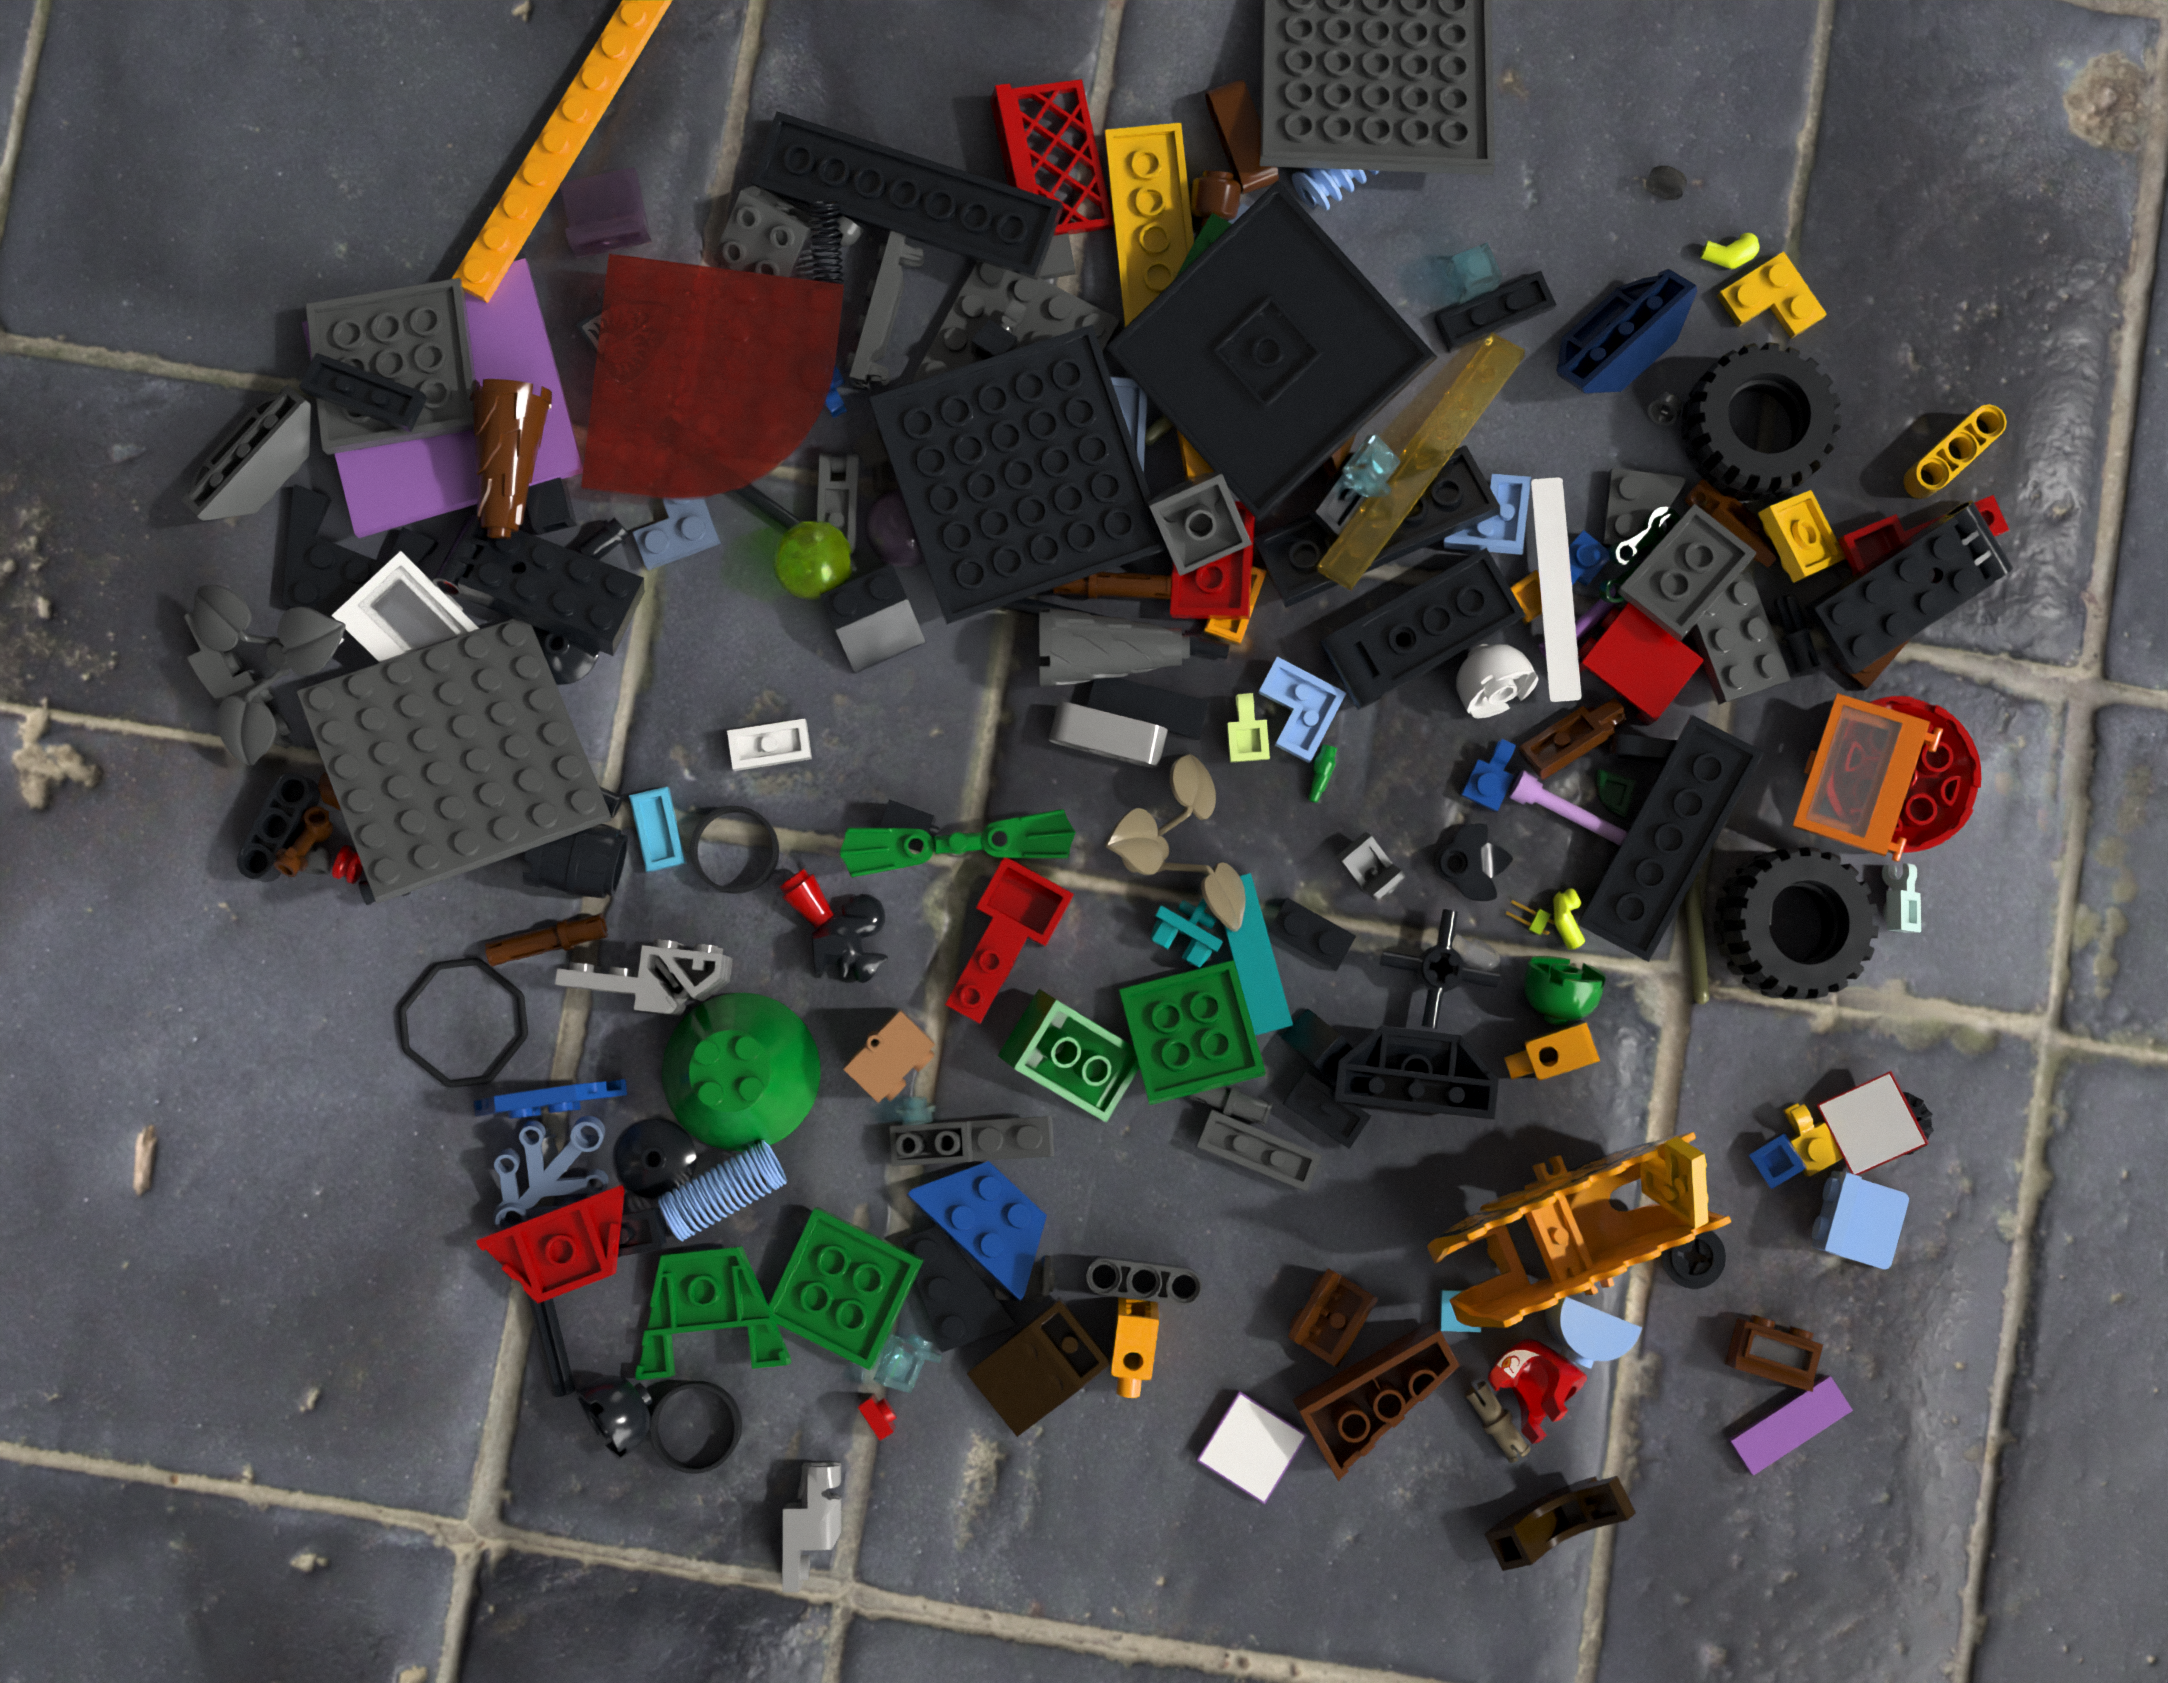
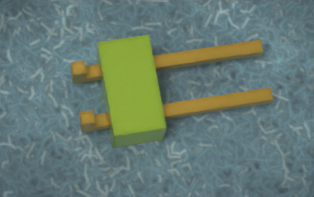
M1514 900L1511 901L1512 904L1535 916L1530 923L1506 911V915L1528 925V931L1537 936H1540L1541 933L1549 935L1550 932L1543 929L1547 922L1554 924V920L1549 919L1551 914L1541 909L1535 912Z

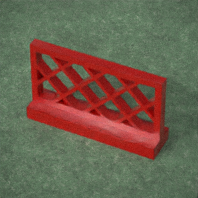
M1082 79L1011 88L1010 83L995 85L990 105L1007 184L1063 204L1062 212L1067 217L1062 224L1057 225L1053 236L1111 229L1114 223ZM1074 92L1077 107L1071 115L1053 103L1058 94ZM1032 98L1041 104L1043 108L1033 120L1020 111L1018 99ZM1047 110L1066 122L1057 135L1039 124ZM1078 113L1080 116V121L1075 118ZM1023 123L1029 127L1026 132ZM1070 125L1084 135L1085 143L1079 151L1061 139ZM1033 130L1051 142L1042 156L1028 147L1027 138ZM1055 146L1074 158L1065 172L1046 160ZM1086 149H1087L1088 157H1086L1085 155H1083V153L1085 152ZM1031 160L1037 163L1034 168L1032 166ZM1077 162H1080L1092 171L1093 179L1088 187H1085L1069 176ZM1040 167H1043L1059 178L1050 193L1036 184L1035 174ZM1063 182L1082 194L1073 208L1054 196ZM1094 185L1096 189V194L1091 191ZM1085 198L1099 206L1101 219L1088 220L1077 212ZM1071 218L1076 221L1074 223H1069Z

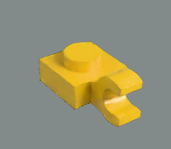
M1795 1103L1783 1110L1788 1122L1796 1133L1795 1136L1789 1138V1141L1807 1166L1806 1169L1802 1170L1805 1176L1810 1177L1843 1159L1826 1123L1819 1122L1813 1125V1119L1805 1104L1799 1106L1798 1103Z

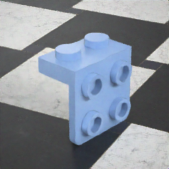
M1832 1171L1823 1189L1824 1201L1820 1215L1816 1218L1813 1225L1811 1247L1880 1269H1888L1892 1265L1908 1207V1195L1892 1188L1862 1180V1177L1851 1173Z

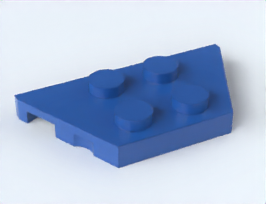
M626 1079L498 1095L473 1101L475 1117L508 1112L509 1119H519L542 1115V1107H548L549 1113L581 1110L580 1102L628 1095Z
M989 1161L911 1189L906 1196L1019 1302L1026 1292L1047 1215Z

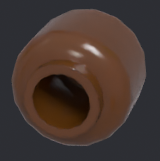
M1204 170L1202 176L1192 181L1190 211L1193 217L1201 219V227H1204L1212 213L1226 221L1236 218L1240 205L1241 185L1233 180V174Z

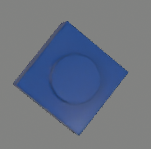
M1785 1133L1749 1155L1771 1189L1807 1168Z

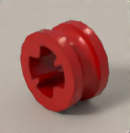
M344 845L335 859L332 876L336 879L346 877L348 883L355 884L363 872V866L358 853L353 852L351 846Z

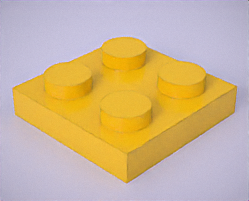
M1812 490L1769 506L1758 513L1763 522L1764 531L1772 540L1781 558L1782 567L1790 575L1793 583L1846 559Z

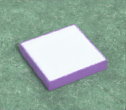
M1238 1390L1196 1460L1255 1499L1266 1504L1306 1439L1307 1434Z

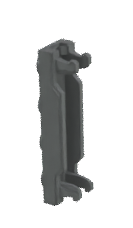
M891 230L888 242L882 241L879 246L876 264L881 265L877 279H870L866 293V300L871 302L867 315L861 314L857 323L856 337L860 338L857 351L851 350L846 362L845 373L850 374L849 378L852 387L861 390H867L869 383L879 382L882 383L883 387L890 385L889 370L875 362L885 357L904 291L905 282L902 278V266L921 267L925 261L922 247L915 249L905 244L906 235Z

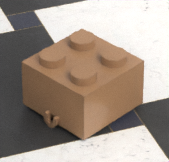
M899 1008L877 1031H871L867 1035L866 1043L844 1064L843 1070L876 1102L879 1103L884 1097L891 1101L907 1085L903 1077L912 1068L917 1072L921 1071L935 1056L931 1050L935 1043L931 1037Z

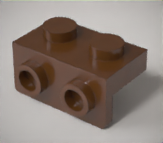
M1328 1268L1325 1274H1320L1313 1282L1310 1289L1312 1296L1304 1309H1299L1293 1316L1289 1326L1291 1331L1288 1338L1338 1368L1379 1298Z

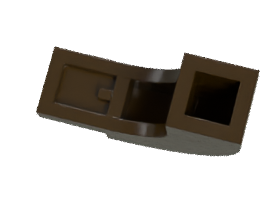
M1596 1476L1560 1488L1533 1501L1507 1516L1484 1535L1502 1571L1532 1565L1561 1542L1594 1528L1628 1521L1636 1512L1618 1476L1597 1480Z

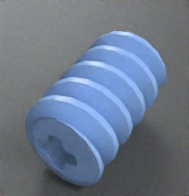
M1304 168L1303 173L1298 171L1292 174L1293 185L1302 201L1311 209H1314V206L1318 204L1326 211L1330 209L1327 196L1330 195L1339 202L1342 200L1339 189L1341 186L1349 193H1352L1354 185L1351 179L1354 177L1358 182L1364 184L1367 182L1364 170ZM1368 170L1373 175L1379 173V171Z

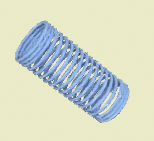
M761 1140L757 1144L754 1143L753 1147L749 1146L748 1150L751 1157L746 1150H742L744 1159L740 1154L736 1153L737 1162L733 1157H730V1164L728 1161H723L724 1168L721 1164H717V1170L711 1167V1174L708 1171H704L705 1178L698 1174L699 1182L696 1178H692V1184L688 1181L685 1182L686 1188L683 1185H679V1191L673 1188V1195L671 1192H665L662 1196H658L660 1210L678 1240L684 1241V1239L690 1238L691 1235L696 1234V1231L701 1232L702 1227L708 1228L709 1224L713 1225L715 1223V1220L721 1221V1216L726 1218L728 1213L733 1214L734 1210L739 1211L740 1206L746 1207L747 1203L752 1204L753 1199L758 1200L759 1195L764 1197L765 1192L771 1193L772 1189L777 1190L783 1184H787L784 1171L765 1140ZM758 1170H759V1172L761 1173V1175L763 1176V1178L765 1179L766 1184H767V1187H766V1186L764 1185V1183L762 1182V1179H761V1177H760V1175H759V1173H758ZM752 1174H753V1176L755 1177V1179L757 1180V1182L759 1183L760 1188H761V1191H760V1190L758 1189V1187L756 1186V1183H755V1181H754V1179H753V1177H752ZM747 1180L753 1187L755 1195L750 1190ZM741 1184L747 1191L749 1199L744 1194ZM735 1188H736V1190L739 1192V1194L741 1195V1198H742L743 1203H742L741 1200L738 1198L737 1193H736V1191H735ZM729 1192L735 1199L737 1206H735V1204L732 1202ZM723 1196L729 1203L730 1209L726 1206ZM716 1199L718 1200V1202L720 1203V1205L723 1207L724 1213L720 1210ZM710 1203L716 1210L718 1217L714 1214ZM704 1207L706 1208V1210H707L708 1213L710 1214L711 1220L708 1218ZM698 1211L704 1218L705 1224L702 1222ZM692 1215L694 1216V1218H695L696 1221L698 1222L699 1227L696 1226V1224H695V1222H694V1220H693Z

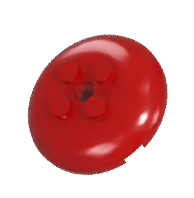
M1891 696L1869 703L1929 721L1927 733L1933 734L1935 727L1943 730L1936 752L1928 751V744L1923 743L1891 839V842L1896 844L1899 837L1907 839L1902 853H1913L1942 844L1954 836L1966 824L1974 811L1972 808L1976 800L1978 788L1981 787V764L1977 748L1971 736L1960 721L1951 713L1937 704L1932 705L1913 699L1914 697ZM1849 720L1825 791L1827 802L1837 820L1857 826L1888 731Z

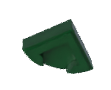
M1601 769L1596 770L1595 790L1600 802L1613 815L1622 819L1626 818L1636 780Z

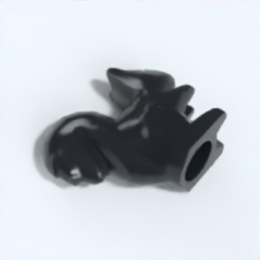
M860 894L850 897L849 902L842 905L843 915L828 919L817 931L812 932L815 974H820L824 970L825 965H836L839 968V975L842 980L846 979L849 968H852L855 979L860 983H866L875 975L879 965L888 960V956L885 954L863 952L862 938L876 935L882 930L886 921L882 903L872 895Z

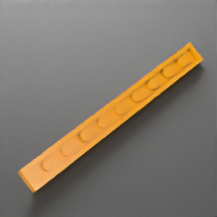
M622 0L453 275L452 279H461L465 292L486 303L489 302L672 0Z

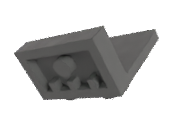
M753 185L740 191L713 258L718 263L772 294L779 295L785 288L804 241L810 239L812 235L819 234V231H811L810 229L821 228L823 225L810 224V222L823 220L818 217H810L811 213L783 197Z

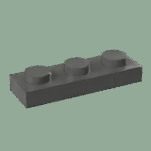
M1210 1110L1196 1145L1198 1148L1305 1192L1309 1191L1322 1158L1321 1154L1214 1110Z

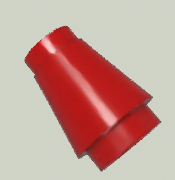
M804 868L779 886L784 893L782 898L811 923L815 929L834 915L814 874L809 875Z

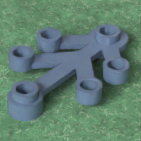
M594 1116L579 1118L571 1131V1140L546 1168L544 1167L541 1144L546 1134L545 1127L538 1121H528L523 1125L519 1133V1140L525 1148L529 1187L521 1196L519 1195L515 1174L521 1163L520 1155L512 1149H504L499 1152L494 1162V1168L500 1176L503 1200L497 1204L493 1213V1221L499 1231L580 1201L578 1198L568 1197L561 1202L560 1206H535L542 1197L573 1194L594 1196L606 1191L609 1178L600 1169L590 1170L585 1177L559 1178L583 1151H594L602 1144L605 1136V1127L598 1118ZM584 1126H591L596 1130V1134L587 1135L582 1128ZM526 1131H536L539 1134V1138H529L526 1135ZM509 1158L513 1161L514 1166L505 1167L501 1163V1159ZM593 1178L599 1179L603 1185L601 1187H593L589 1180ZM515 1211L521 1215V1218L513 1219L508 1215V1212Z

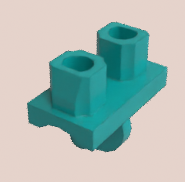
M1204 898L1201 899L1197 907L1185 900L1181 902L1177 910L1191 917L1189 921L1161 905L1154 917L1157 921L1149 939L1167 950L1178 932L1191 939L1181 958L1197 968L1203 965L1212 952L1216 953L1223 943L1222 940L1196 926L1197 922L1212 929L1217 920L1204 912L1207 907Z

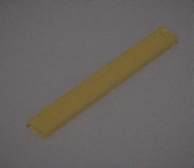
M1494 333L1489 335L1317 565L1319 573L1349 590L1353 589L1523 360L1525 349Z

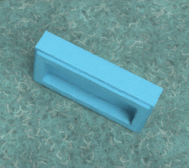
M669 787L629 795L646 872L650 873L687 864Z

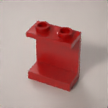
M1628 602L1621 610L1614 606L1600 623L1605 630L1598 639L1595 640L1590 637L1578 651V657L1581 658L1579 673L1585 669L1592 672L1638 708L1640 711L1635 717L1649 726L1658 720L1704 659L1681 641H1677Z

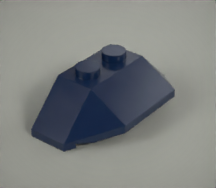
M1666 269L1658 272V276L1642 278L1617 287L1561 338L1559 364H1557L1556 369L1558 376L1583 393L1621 392L1677 341L1697 294V286L1674 271Z

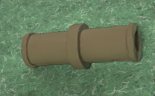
M1486 1381L1477 1383L1479 1388L1477 1391L1474 1386L1468 1389L1465 1397L1470 1401L1484 1422L1482 1428L1487 1435L1492 1434L1506 1455L1508 1462L1514 1463L1519 1459L1516 1456L1518 1452L1522 1458L1525 1457L1531 1448L1526 1444L1512 1423L1513 1415L1508 1409L1502 1408L1488 1387V1383Z

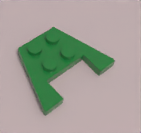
M743 1246L672 1253L660 1256L650 1303L652 1309L648 1328L644 1331L642 1341L644 1347L640 1364L637 1365L636 1380L666 1378L676 1375L672 1334L747 1326L752 1369L791 1364L790 1354Z

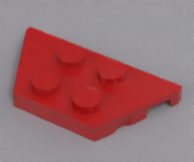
M623 1184L476 1240L477 1246L482 1251L487 1250L503 1266L501 1269L511 1279L519 1281L524 1291L537 1304L616 1274L625 1192Z

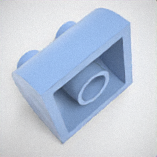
M1568 1297L1559 1299L1556 1305L1545 1309L1548 1329L1555 1340L1563 1346L1561 1354L1569 1360L1590 1369L1594 1361H1610L1626 1354L1634 1346L1642 1330V1327Z

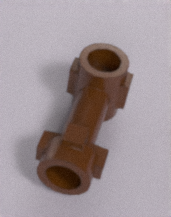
M318 806L311 807L303 814L301 822L304 830L288 850L281 847L276 854L277 860L274 866L279 872L288 877H295L299 871L303 872L308 866V860L304 856L314 842H323L332 834L333 824L329 821V811Z

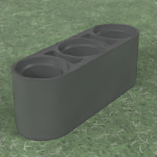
M1100 1256L1093 1259L1088 1264L1086 1270V1281L1089 1288L1095 1293L1105 1296L1175 1305H1190L1200 1297L1202 1292V1282L1194 1270L1186 1266ZM1100 1265H1109L1115 1271L1114 1281L1108 1286L1097 1285L1092 1278L1094 1269ZM1140 1270H1148L1155 1276L1154 1285L1147 1291H1139L1133 1287V1276ZM1180 1275H1188L1194 1280V1289L1187 1296H1178L1172 1290L1173 1281Z

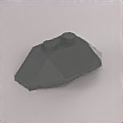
M286 385L278 394L268 397L255 406L201 464L191 481L190 489L184 493L181 501L202 521L257 513L264 504L274 497L275 492L284 482L300 469L302 463L309 456L311 404L289 385Z

